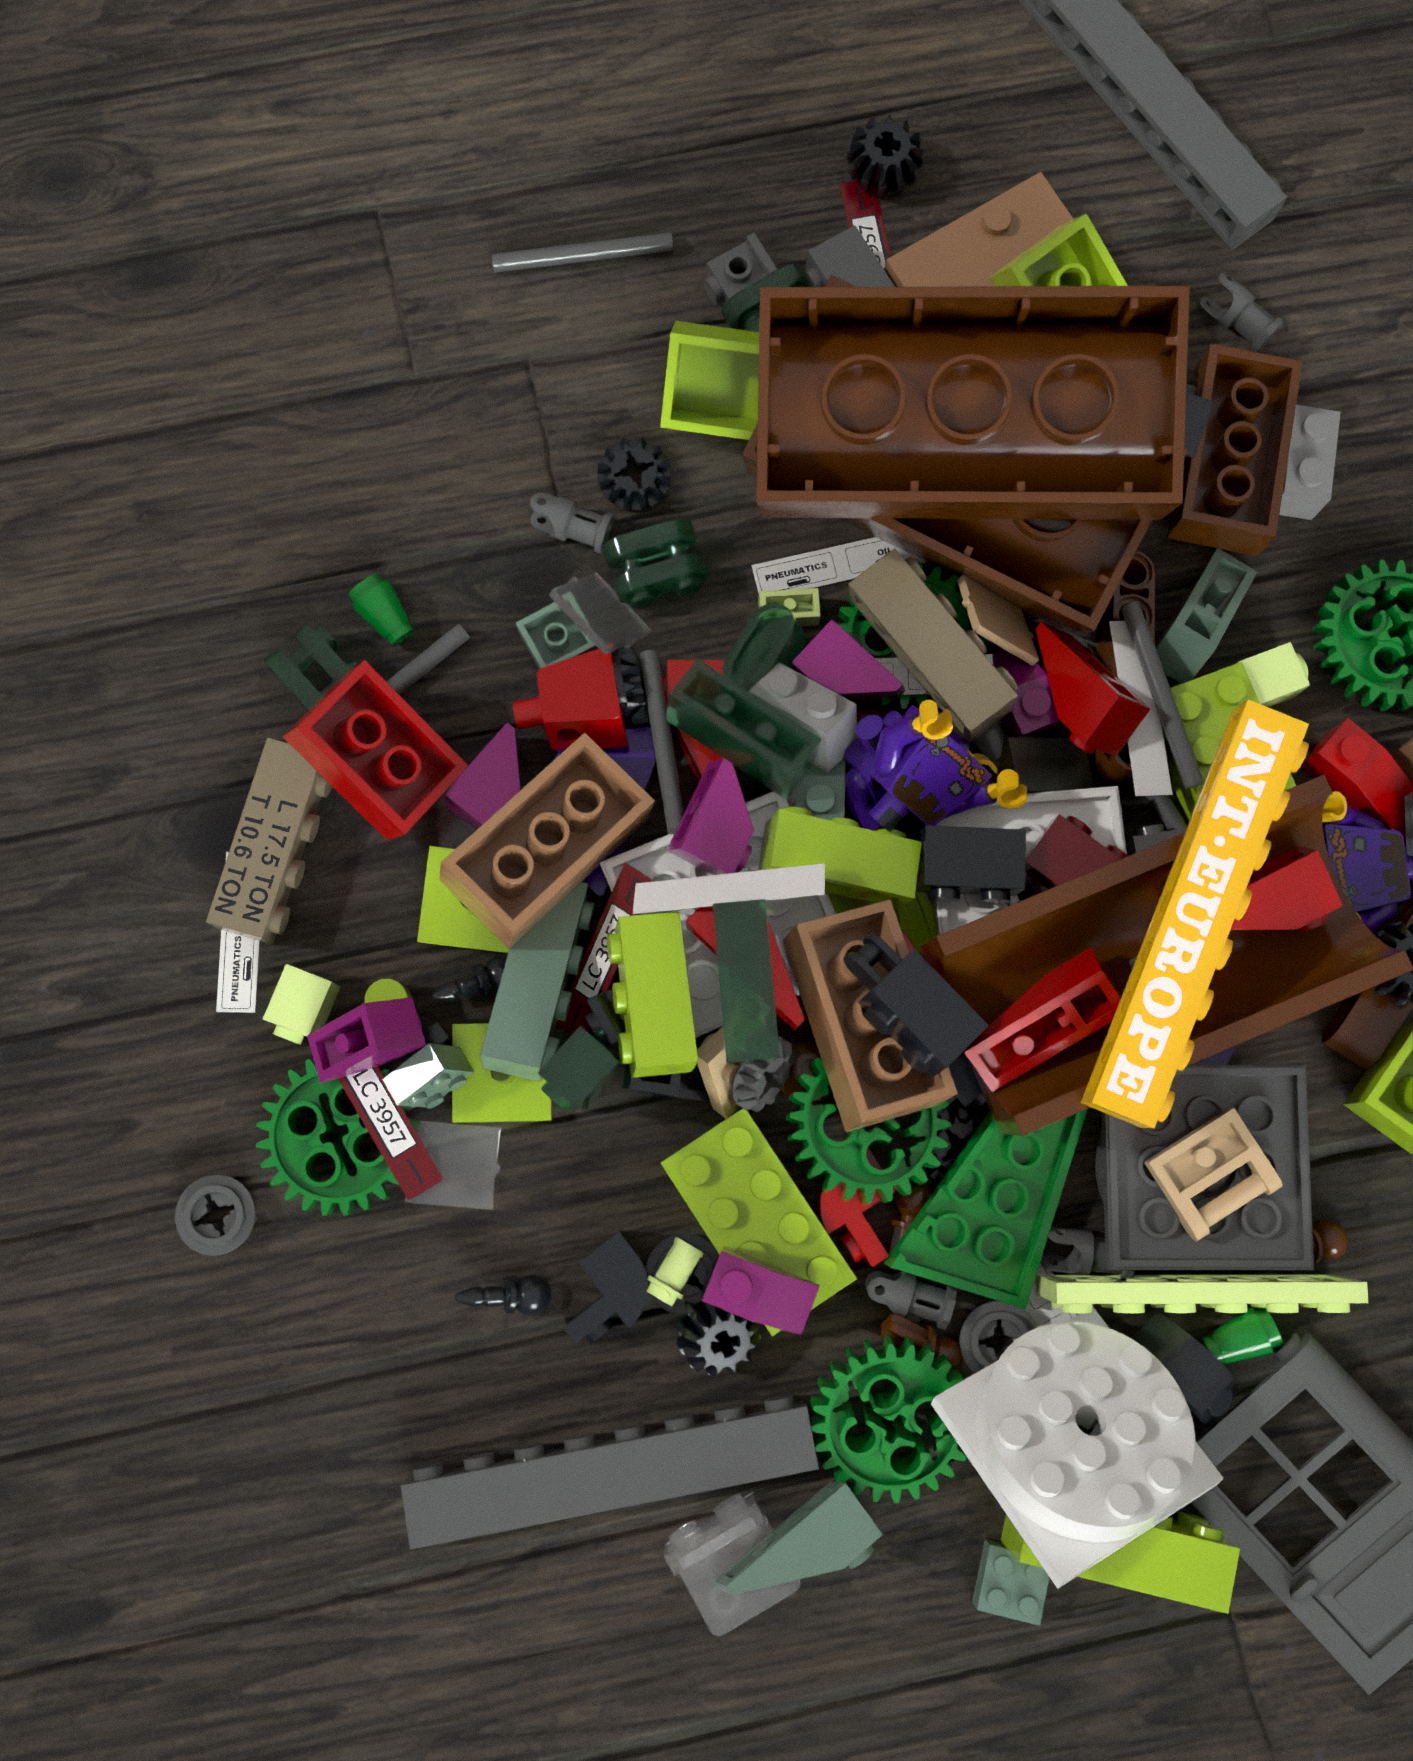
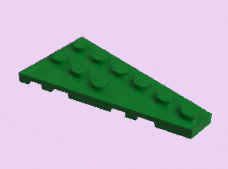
M1088 1109L1024 1136L1000 1133L993 1115L989 1111L884 1264L890 1268L1026 1309Z

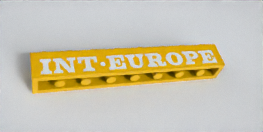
M1249 699L1232 711L1186 829L1184 839L1174 860L1081 1100L1082 1104L1140 1128L1154 1129L1157 1121L1163 1122L1167 1118L1175 1098V1092L1169 1090L1177 1070L1183 1071L1193 1053L1194 1041L1189 1039L1196 1019L1201 1021L1206 1016L1213 1000L1214 991L1208 989L1214 971L1215 969L1221 970L1225 966L1232 951L1233 940L1227 938L1234 919L1240 920L1244 916L1250 904L1252 891L1247 889V885L1253 869L1256 871L1260 870L1269 854L1271 841L1265 838L1272 820L1277 822L1287 807L1290 798V792L1284 790L1291 772L1295 773L1298 771L1306 757L1309 743L1304 742L1303 739L1309 726L1308 723Z

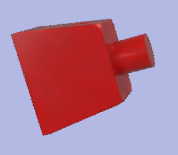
M610 646L540 668L537 672L539 697L513 702V711L518 730L544 725L550 746L557 751L566 750L584 733L600 748L629 746L624 713L616 687L613 667L614 659Z

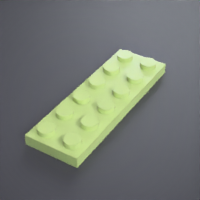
M1078 1274L1036 1275L1037 1295L1051 1301V1307L1062 1308L1064 1313H1093V1304H1101V1307L1113 1308V1312L1145 1313V1304H1151V1307L1164 1308V1312L1196 1313V1304H1201V1307L1215 1308L1216 1312L1247 1313V1304H1250L1251 1307L1266 1308L1267 1312L1298 1313V1303H1300L1301 1307L1317 1308L1318 1312L1349 1313L1350 1303H1368L1367 1282L1333 1274H1134L1133 1277H1127L1126 1280L1121 1279L1119 1274H1089L1088 1276Z

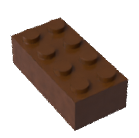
M1210 343L1195 367L1192 386L1199 389L1197 396L1212 401L1213 405L1195 458H1184L1183 501L1180 506L1171 512L1167 539L1258 556L1276 537L1303 361Z

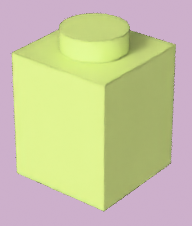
M1291 642L1239 661L1243 663L1260 704L1266 707L1292 699L1310 685L1307 664L1300 654L1295 653Z
M286 964L263 1016V1020L276 1024L273 1032L274 1035L301 1045L304 1036L325 1026L341 987L332 981Z

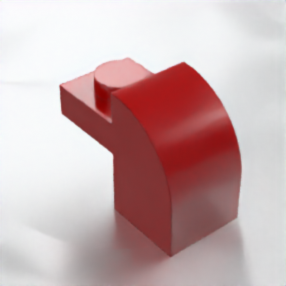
M867 1148L866 1158L873 1168L882 1170L869 1148ZM823 1181L817 1195L816 1212L817 1218L827 1234L843 1226L846 1234L842 1235L840 1240L855 1263L863 1259L867 1266L874 1267L888 1258V1253L862 1214V1212L881 1201L877 1191L875 1190L872 1203L862 1205L859 1190H856L850 1200L843 1201L841 1200L842 1185L838 1184L831 1191L824 1192Z

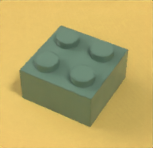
M568 595L516 622L518 633L539 670L542 667L597 649L593 638Z
M428 1043L382 1080L397 1106L427 1107L431 1109L442 1103L444 1100L443 1096L464 1086L467 1082L466 1079L474 1073V1070L460 1047Z
M985 1538L972 1604L978 1611L1040 1626L1050 1577L1044 1568L1020 1563L1001 1542Z

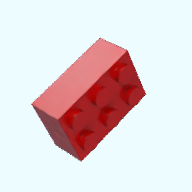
M366 660L350 669L282 736L387 841L405 835L468 767L461 757Z

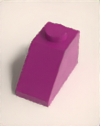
M833 620L819 632L792 662L800 674L850 701L900 699L905 692L903 683Z
M1006 650L992 655L995 669L999 666L1004 667L1018 686V689L1015 691L1018 695L1015 709L1001 718L1003 720L1001 725L1006 736L1048 735L1055 732L1062 722L1057 716L1047 673L1037 663L1032 666Z
M506 723L444 793L447 808L475 830L481 827L520 791L515 728Z
M722 758L708 763L666 850L712 875L740 872L746 865L752 852V846L748 845L754 833V829L732 762Z
M412 997L363 1003L307 1035L320 1083L336 1080L396 1061L426 1045L421 1021L418 1018Z
M724 1246L702 1301L749 1321L801 1335L820 1285Z

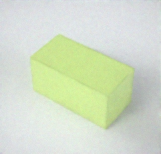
M818 588L759 591L760 629L814 626L819 624L820 604Z

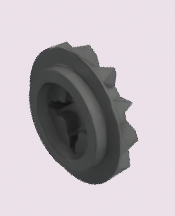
M771 1036L762 1040L747 1052L737 1068L733 1083V1099L737 1105L746 1111L750 1109L758 1112L764 1108L765 1104L771 1105L774 1103L779 1091L785 1090L784 1084L786 1080L793 1075L790 1068L795 1062L796 1055L792 1052L791 1043L779 1036Z
M225 1175L202 1177L190 1184L178 1200L175 1210V1224L178 1234L189 1248L203 1255L218 1256L233 1252L249 1239L253 1225L257 1221L254 1206L255 1198L249 1193L243 1182ZM211 1199L215 1201L218 1207H235L234 1210L229 1211V1215L223 1218L225 1225L223 1230L219 1229L216 1223L198 1224V1221L205 1219V1216L211 1212Z
M995 1300L976 1306L968 1317L963 1320L958 1343L964 1363L972 1372L977 1373L998 1361L994 1348L979 1343V1340H985L986 1337L994 1335L997 1320H999L1002 1333L1013 1339H1018L1026 1332L1037 1328L1033 1319L1026 1311L1020 1307ZM1010 1345L1003 1347L1002 1354Z

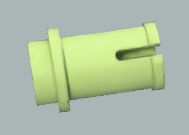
M675 1237L671 1249L655 1276H648L647 1279L651 1283L648 1286L647 1292L670 1306H673L677 1298L682 1300L684 1295L680 1294L704 1253Z

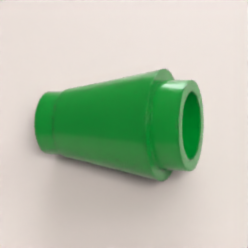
M379 573L367 577L349 592L348 595L354 602L352 608L384 639H387L391 646H396L403 642L415 631L391 581H384Z
M1249 1307L1247 1313H1240L1211 1332L1210 1335L1202 1338L1205 1348L1222 1364L1274 1354L1273 1348L1283 1345L1278 1328L1271 1314L1266 1311V1308L1254 1310L1252 1307Z

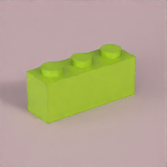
M785 807L778 809L765 823L758 870L825 863L826 895L866 904H875L891 899L894 910H899L915 899L922 842L907 839L906 834L899 830L893 829L889 832L886 829L873 831L860 828L859 823L852 819L833 818L826 820L812 816V812L805 808Z
M680 912L618 917L614 933L607 934V949L610 964H618L620 983H613V1002L615 1013H624L626 1033H619L618 1035L621 1064L630 1063L631 1078L692 1072L698 1063Z

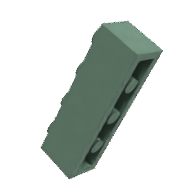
M581 882L509 949L480 1053L483 1069L541 1082L544 1068H554L560 1039L553 1038L557 1020L565 1022L567 1019L572 993L565 991L569 974L577 976L579 973L584 947L577 946L580 930L589 931L595 910V902L588 901V883Z

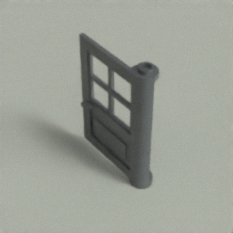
M1290 1332L1282 1338L1283 1345L1273 1348L1276 1355L1272 1362L1274 1371L1195 1440L1216 1467L1252 1435L1290 1476L1246 1514L1232 1502L1218 1485L1191 1503L1205 1519L1209 1520L1212 1526L1224 1530L1223 1538L1240 1548L1239 1555L1366 1693L1370 1695L1413 1659V1441L1310 1333L1306 1332L1298 1335L1296 1332ZM1306 1389L1336 1420L1343 1430L1302 1466L1297 1468L1260 1428ZM1353 1439L1391 1480L1345 1519L1307 1478ZM1300 1486L1337 1527L1291 1565L1254 1524L1295 1488Z

